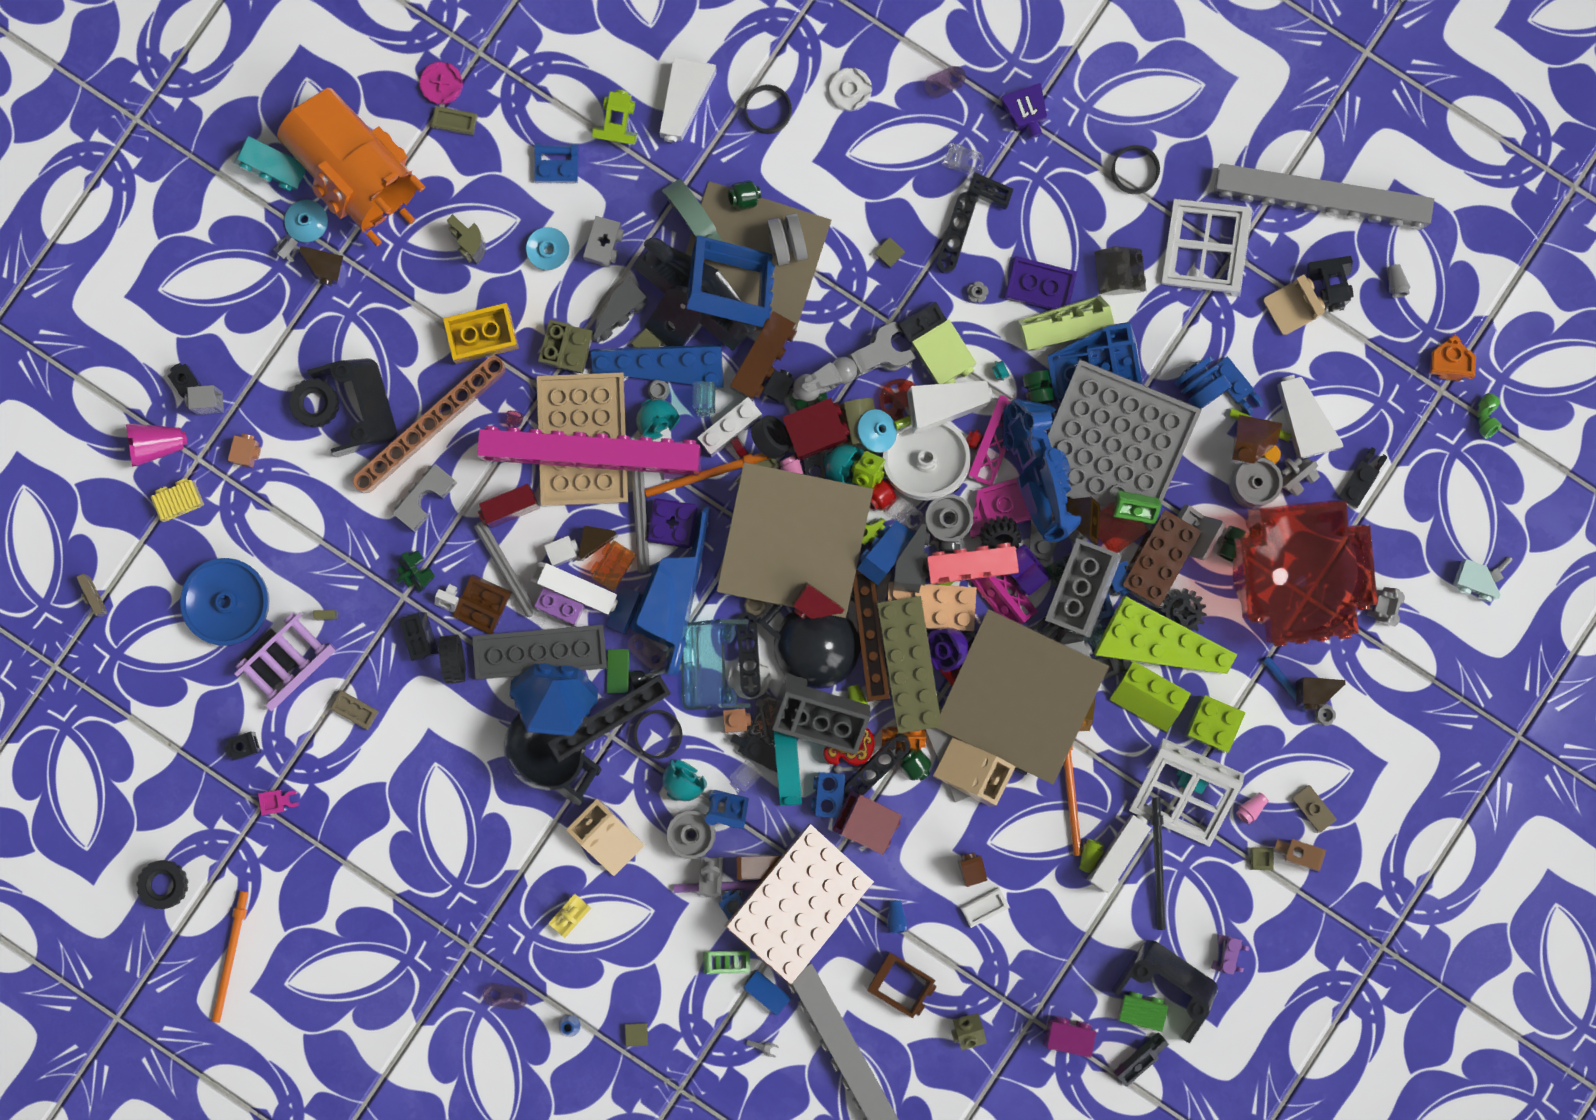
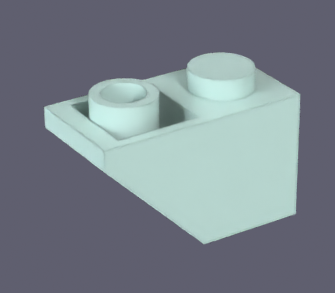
M1468 559L1461 561L1453 586L1459 587L1458 591L1469 595L1471 592L1478 594L1479 599L1487 602L1500 598L1501 594L1487 566Z

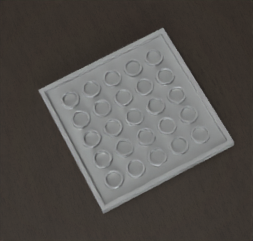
M1079 359L1048 433L1051 447L1065 453L1071 469L1068 474L1071 490L1066 493L1067 496L1073 499L1092 496L1100 504V510L1112 515L1114 514L1118 491L1156 497L1162 503L1202 409ZM1124 519L1148 530L1152 526L1151 523Z

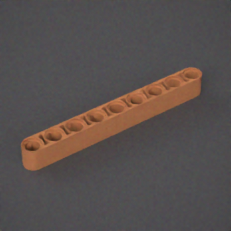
M491 356L480 364L362 468L353 478L355 488L362 493H370L505 374L506 367L499 357ZM495 362L499 363V371L491 372L489 369L490 365ZM477 377L484 378V383L480 387L473 385L474 379ZM461 391L468 393L467 399L464 401L457 400V395ZM446 405L451 406L449 415H441L442 407ZM428 420L435 421V426L431 430H426L424 426ZM410 435H418L419 439L416 444L408 443ZM397 448L402 449V456L398 459H393L392 452ZM379 463H385L386 465L383 473L376 472V466ZM363 477H368L369 485L361 488L359 485L360 480Z

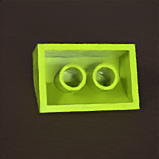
M1132 661L1109 700L1167 732L1181 713L1191 693L1137 662Z

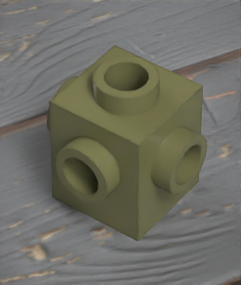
M978 1013L953 1020L955 1029L951 1030L954 1043L959 1042L961 1050L987 1043Z

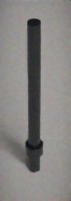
M1160 797L1152 798L1150 825H1153L1157 930H1166L1162 848L1164 817L1161 815Z

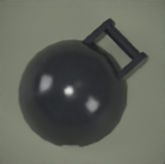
M774 604L762 618L759 617L757 619V622L775 637L774 656L780 670L784 675L788 673L807 679V687L813 689L830 688L841 683L856 666L860 654L859 634L854 623L847 615L846 618L830 615L811 619L808 616L802 618L793 610L783 619L776 631L769 623L784 605Z
M519 712L505 733L504 755L509 769L523 784L543 791L556 790L572 803L581 805L584 800L583 795L594 777L598 776L602 771L601 767L584 755L585 747L555 764L544 745L560 735L528 732L520 718L521 713ZM581 768L587 771V774L575 791L569 785L576 779Z

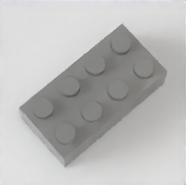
M1077 538L1045 620L1090 638L1122 556Z

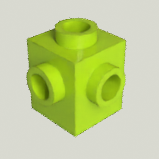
M865 451L860 460H856L852 466V482L859 486L873 489L876 483L880 484L884 477L885 459Z

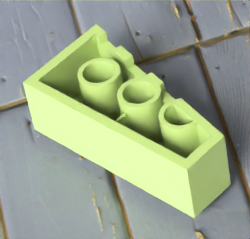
M1099 295L1020 319L1018 324L1025 347L1028 350H1039L1044 346L1086 337L1108 325L1114 324L1110 305Z

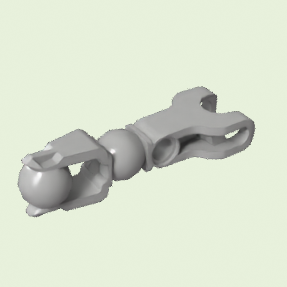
M893 322L879 328L872 336L870 345L857 350L848 357L835 359L833 363L826 364L812 375H800L794 383L792 395L794 399L812 401L819 394L829 392L840 384L851 383L856 377L876 368H883L886 371L892 372L897 371L910 364L916 357L912 350L899 352L892 347L891 337L900 331L897 322Z

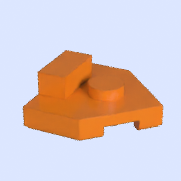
M1456 334L1431 353L1430 374L1439 375V379L1461 381L1462 378L1474 379L1476 356L1461 343L1460 338Z

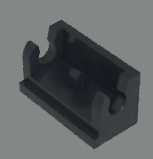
M931 302L897 324L903 332L904 338L911 343L944 323L947 319L937 302Z
M418 612L399 619L411 661L422 660L425 657L439 654L426 612Z

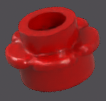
M978 429L975 432L970 431L966 438L969 449L976 450L984 435L979 433Z

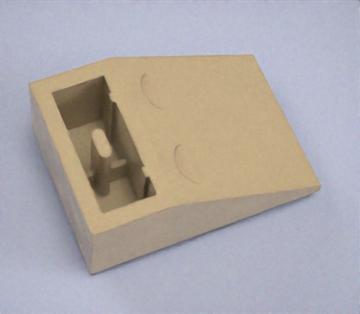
M952 737L933 777L981 803L993 807L997 806L1016 766Z
M598 798L566 829L613 876L645 846Z

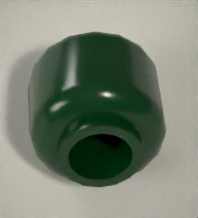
M751 180L734 183L731 189L728 190L729 203L738 211L756 207L758 200L761 198L759 186H755Z
M910 748L908 753L900 760L899 768L909 780L915 781L919 779L922 781L930 774L931 761L921 749Z

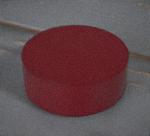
M735 436L730 442L739 457L743 458L744 455H748V452L739 437Z

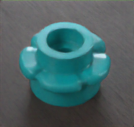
M1003 360L1000 362L995 361V366L992 367L996 379L1001 378L1004 381V378L1009 377L1007 368Z

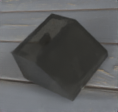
M1113 246L1094 252L1099 294L1121 295L1146 292L1142 249Z

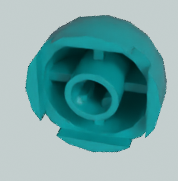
M649 399L642 403L636 415V426L642 437H651L652 440L663 436L660 432L666 428H669V431L673 430L679 423L680 416L671 403L663 399Z
M844 444L837 446L830 453H827L824 458L827 478L853 485L851 469L856 460L859 461L864 454L863 450Z
M671 760L663 773L662 779L667 796L674 801L680 800L684 802L698 798L707 787V781L703 775L699 778L695 774L698 771L697 769L681 760H676L675 763Z

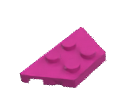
M1018 477L977 490L973 524L970 532L971 538L980 536V529L984 527L983 524L985 522L990 523L989 519L991 518L997 520V516H1000L1001 519H1003V516H1007L1008 520L1011 517L1017 524L1032 520L1018 486Z

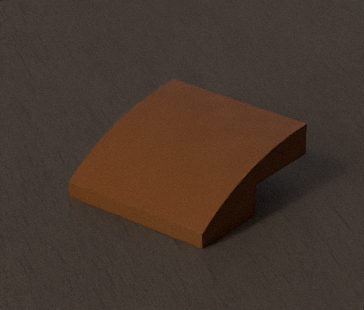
M472 574L463 595L459 599L453 617L489 634H493L512 592Z

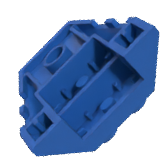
M1131 322L1108 325L1047 356L1054 397L1058 399H1063L1079 359L1143 385L1136 337Z
M542 663L532 665L511 680L509 696L511 699H514L515 708L520 711V718L528 732L573 736L583 723V718L590 714L592 706H596L598 688L579 668L569 665L553 666Z

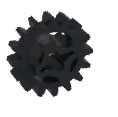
M1183 588L1182 592L1179 589H1174V595L1168 593V600L1163 601L1164 607H1160L1158 610L1162 611L1163 616L1171 620L1170 615L1175 618L1174 622L1189 630L1198 631L1197 624H1204L1201 617L1207 616V613L1202 612V609L1206 607V604L1200 603L1203 598L1196 596V592L1193 590L1189 592L1187 588ZM1191 601L1194 603L1195 609L1190 605ZM1184 609H1185L1186 611H1189L1190 613H1186V612H1185V613H1183V614H1179V613H1177V612H1175V611H1180V610H1184Z

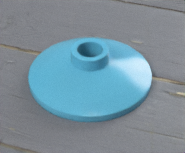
M301 200L291 205L287 210L284 223L288 234L293 239L308 243L319 239L324 234L328 225V218L320 204L312 200ZM303 216L308 217V221L306 223L301 222V218Z
M552 227L536 230L529 237L526 245V252L530 262L542 270H553L563 265L568 258L570 250L566 236L560 230ZM551 247L553 250L550 254L545 253V248Z
M877 409L869 410L860 417L857 424L859 440L868 450L876 453L884 452L895 443L897 430L893 419L886 412Z

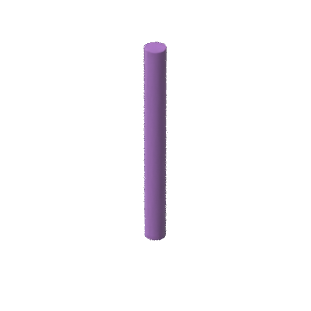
M762 880L722 882L721 891L754 890ZM699 883L674 884V893L699 892Z

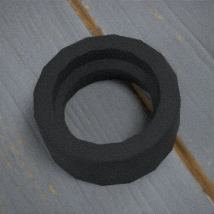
M767 415L751 428L754 444L769 458L776 459L792 446L786 426L774 416Z

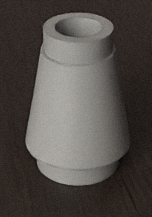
M1401 265L1389 266V293L1392 294L1393 298L1407 296L1410 293L1409 289L1411 287Z

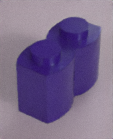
M1023 544L1016 550L1019 573L1009 574L1008 576H1013L1018 582L1016 584L1018 589L1023 594L1027 593L1030 596L1049 581L1052 576L1038 561L1033 552Z

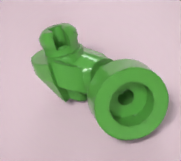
M1493 393L1485 394L1478 404L1479 433L1485 439L1496 434L1502 426L1496 418L1489 417L1500 405V399Z

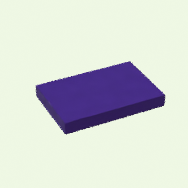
M1015 256L1004 299L1048 310L1070 305L1078 272Z

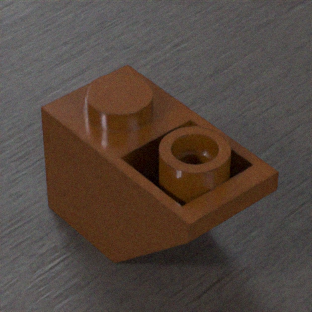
M971 852L961 856L962 860L958 861L965 887L988 881L981 855Z

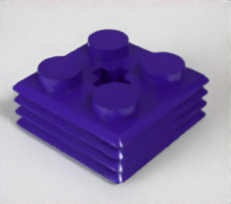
M655 498L648 541L691 548L697 505ZM671 518H675V521L679 522L678 525H674L673 529H670L669 524H666L667 521H671Z

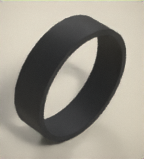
M775 85L756 87L745 100V118L748 124L759 133H777L788 124L791 118L790 98L784 90ZM765 90L780 93L786 99L789 106V113L785 121L781 125L770 129L758 127L750 120L747 114V106L750 99L758 92Z
M1131 145L1125 147L1117 154L1111 168L1113 181L1119 189L1129 194L1147 192L1154 186L1160 174V163L1157 156L1145 146ZM1138 150L1152 158L1156 166V176L1149 186L1142 189H1131L1119 181L1115 172V164L1117 159L1125 152Z
M662 710L650 711L644 714L636 723L634 740L638 749L646 756L656 759L666 758L675 753L682 742V727L677 718L669 712ZM654 713H664L671 716L676 721L680 732L676 747L670 753L662 756H653L646 753L639 745L637 739V730L641 721Z

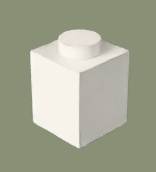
M569 536L544 545L550 562L554 567L578 558L577 552H579L577 542L575 539L571 540Z

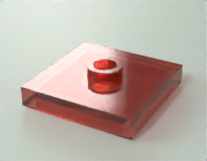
M1115 500L1100 511L1099 538L1108 550L1118 553L1148 532L1149 529L1143 522L1114 517Z

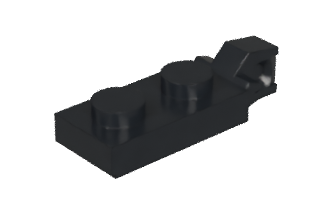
M733 734L730 742L740 746L738 752L777 773L774 746L765 744L764 741L746 734L745 738Z
M1158 1032L1143 1046L1138 1048L1127 1060L1122 1062L1113 1073L1125 1087H1128L1159 1059V1053L1169 1045L1168 1042Z

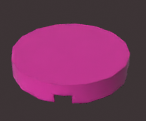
M435 62L428 65L422 72L420 89L424 97L431 103L447 105L454 102L460 96L463 88V79L458 69L452 64Z

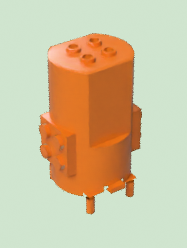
M332 88L324 89L292 109L279 127L277 133L278 140L314 178L312 189L315 195L321 198L327 204L329 210L340 219L348 215L361 228L362 233L385 221L387 216L383 217V213L391 215L400 209L403 203L407 205L417 189L419 192L425 189L423 183L412 174V171L405 167L408 158L405 151L393 142L391 136L379 126L371 130ZM405 208L400 210L399 213L409 224L415 221V218ZM372 230L366 233V236L376 246L382 243Z

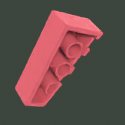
M1010 543L998 544L996 549L981 546L975 547L976 551L967 552V549L953 550L954 554L945 555V551L932 553V556L928 557L931 585L1017 574L1019 570L1016 547H1011Z

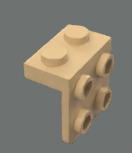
M1305 275L1296 278L1294 282L1266 296L1263 300L1282 335H1287L1325 313L1323 300L1316 296L1313 291L1315 289L1313 282L1310 278H1306Z

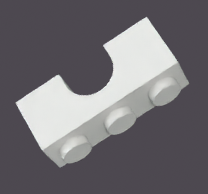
M747 397L698 436L697 439L707 453L713 457L726 447L737 434L743 430L746 431L761 419L762 413L750 398Z

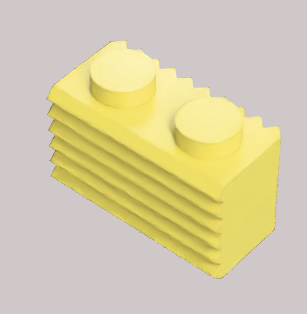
M181 479L175 482V487L169 489L163 487L155 491V495H152L151 499L160 521H169L204 506L199 490L193 480Z

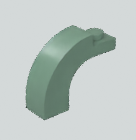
M680 178L662 190L672 208L683 219L695 239L698 235L722 241L713 222Z

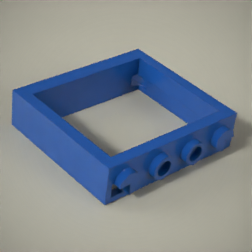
M697 235L691 254L686 309L763 327L765 320L770 319L772 306L769 305L773 298V292H770L774 284V278L771 277L775 269V265H772L773 254ZM704 259L760 272L758 306L701 292Z

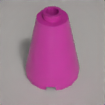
M126 424L132 467L183 450V445L187 444L186 432H181V428Z

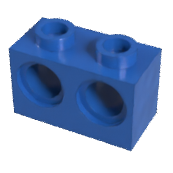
M819 772L818 777L814 776L813 789L817 790V799L812 798L811 811L815 812V816L838 818L843 807L845 774ZM826 778H832L835 781V787L831 791L823 788L822 783ZM822 801H832L833 809L831 812L825 813L821 810L820 805Z

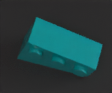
M250 136L244 140L234 161V164L238 165L241 169L248 172L252 171L268 182L272 180L279 183L278 186L289 192L291 189L295 191L298 188L306 171L298 160Z

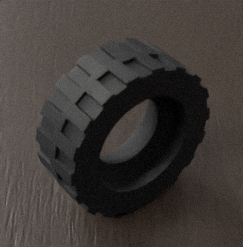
M310 378L306 381L303 380L291 392V398H289L290 411H292V415L300 423L307 427H324V425L331 423L332 419H335L336 413L339 411L338 404L340 403L337 392L321 379ZM319 393L324 397L325 406L321 412L312 414L306 411L304 399L308 394Z
M458 634L440 636L439 659L445 684L465 682V658L460 636Z
M160 860L151 862L138 875V882H136L137 893L140 895L142 902H145L149 907L154 909L171 908L178 905L186 896L185 893L188 891L187 885L189 883L186 877L187 874L180 865L175 864L173 861ZM159 874H167L173 880V889L165 896L156 894L152 889V881Z

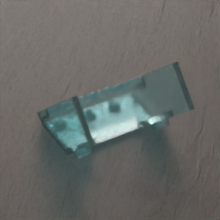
M715 619L688 622L686 635H684L686 642L681 660L682 704L686 710L751 708L750 703H737L735 690L731 687H725L724 644H729L733 641L736 635L735 625L749 624L748 620Z

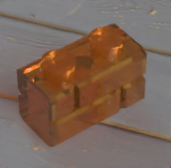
M613 540L612 544L607 543L601 553L604 555L600 563L596 561L590 572L592 573L591 578L615 592L637 555Z

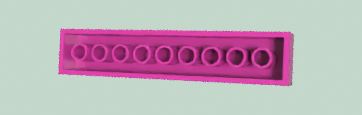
M485 426V430L479 429L477 456L483 461L699 475L701 447L694 440H683V443H675L674 439L661 438V442L653 441L651 437H639V440H631L630 436L617 435V439L609 438L607 434H595V437H588L586 433L573 432V436L564 434L563 431H551V434H544L542 430L529 429V433L522 432L519 428H507V431H501L498 429L499 427Z

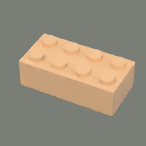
M894 582L888 583L887 601L921 596L926 630L951 627L960 632H974L977 587L925 584V586H920L919 593L893 590Z

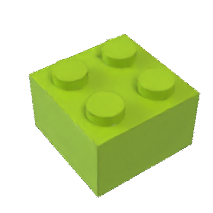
M1203 695L1199 700L1185 736L1220 752L1229 753L1246 712Z

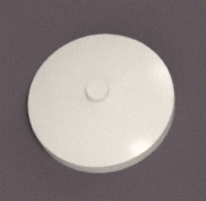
M944 423L918 434H913L912 425L897 430L893 446L883 452V458L885 459L884 471L891 485L901 494L916 500H934L951 494L964 482L970 468L968 443L962 433L949 423Z

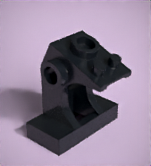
M1351 256L1308 262L1306 276L1311 281L1320 280L1322 282L1323 289L1320 290V296L1325 304L1324 310L1328 309L1329 313L1334 312V310H1345L1344 308L1354 296L1352 285H1348L1346 275H1351L1353 266ZM1337 277L1340 284L1330 285L1329 278Z

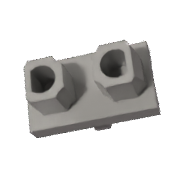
M1298 457L1295 461H1292L1290 458L1284 461L1287 467L1282 471L1285 475L1282 488L1294 496H1298L1304 490L1299 483L1302 479L1305 478L1308 483H1313L1320 478L1316 469L1318 464L1314 460L1311 461L1306 458L1302 461Z
M701 857L699 896L711 898L721 896L723 857Z

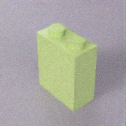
M950 319L912 341V347L935 384L956 383L955 379L961 375L966 377L975 371L973 368L977 363Z

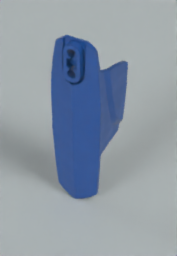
M710 507L703 508L697 516L690 557L662 558L660 562L655 564L630 625L631 629L669 648L665 676H677L680 669L686 642L684 635H686L697 585Z

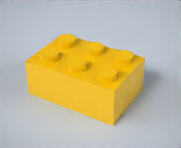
M507 303L443 318L452 358L456 364L519 349L510 308Z

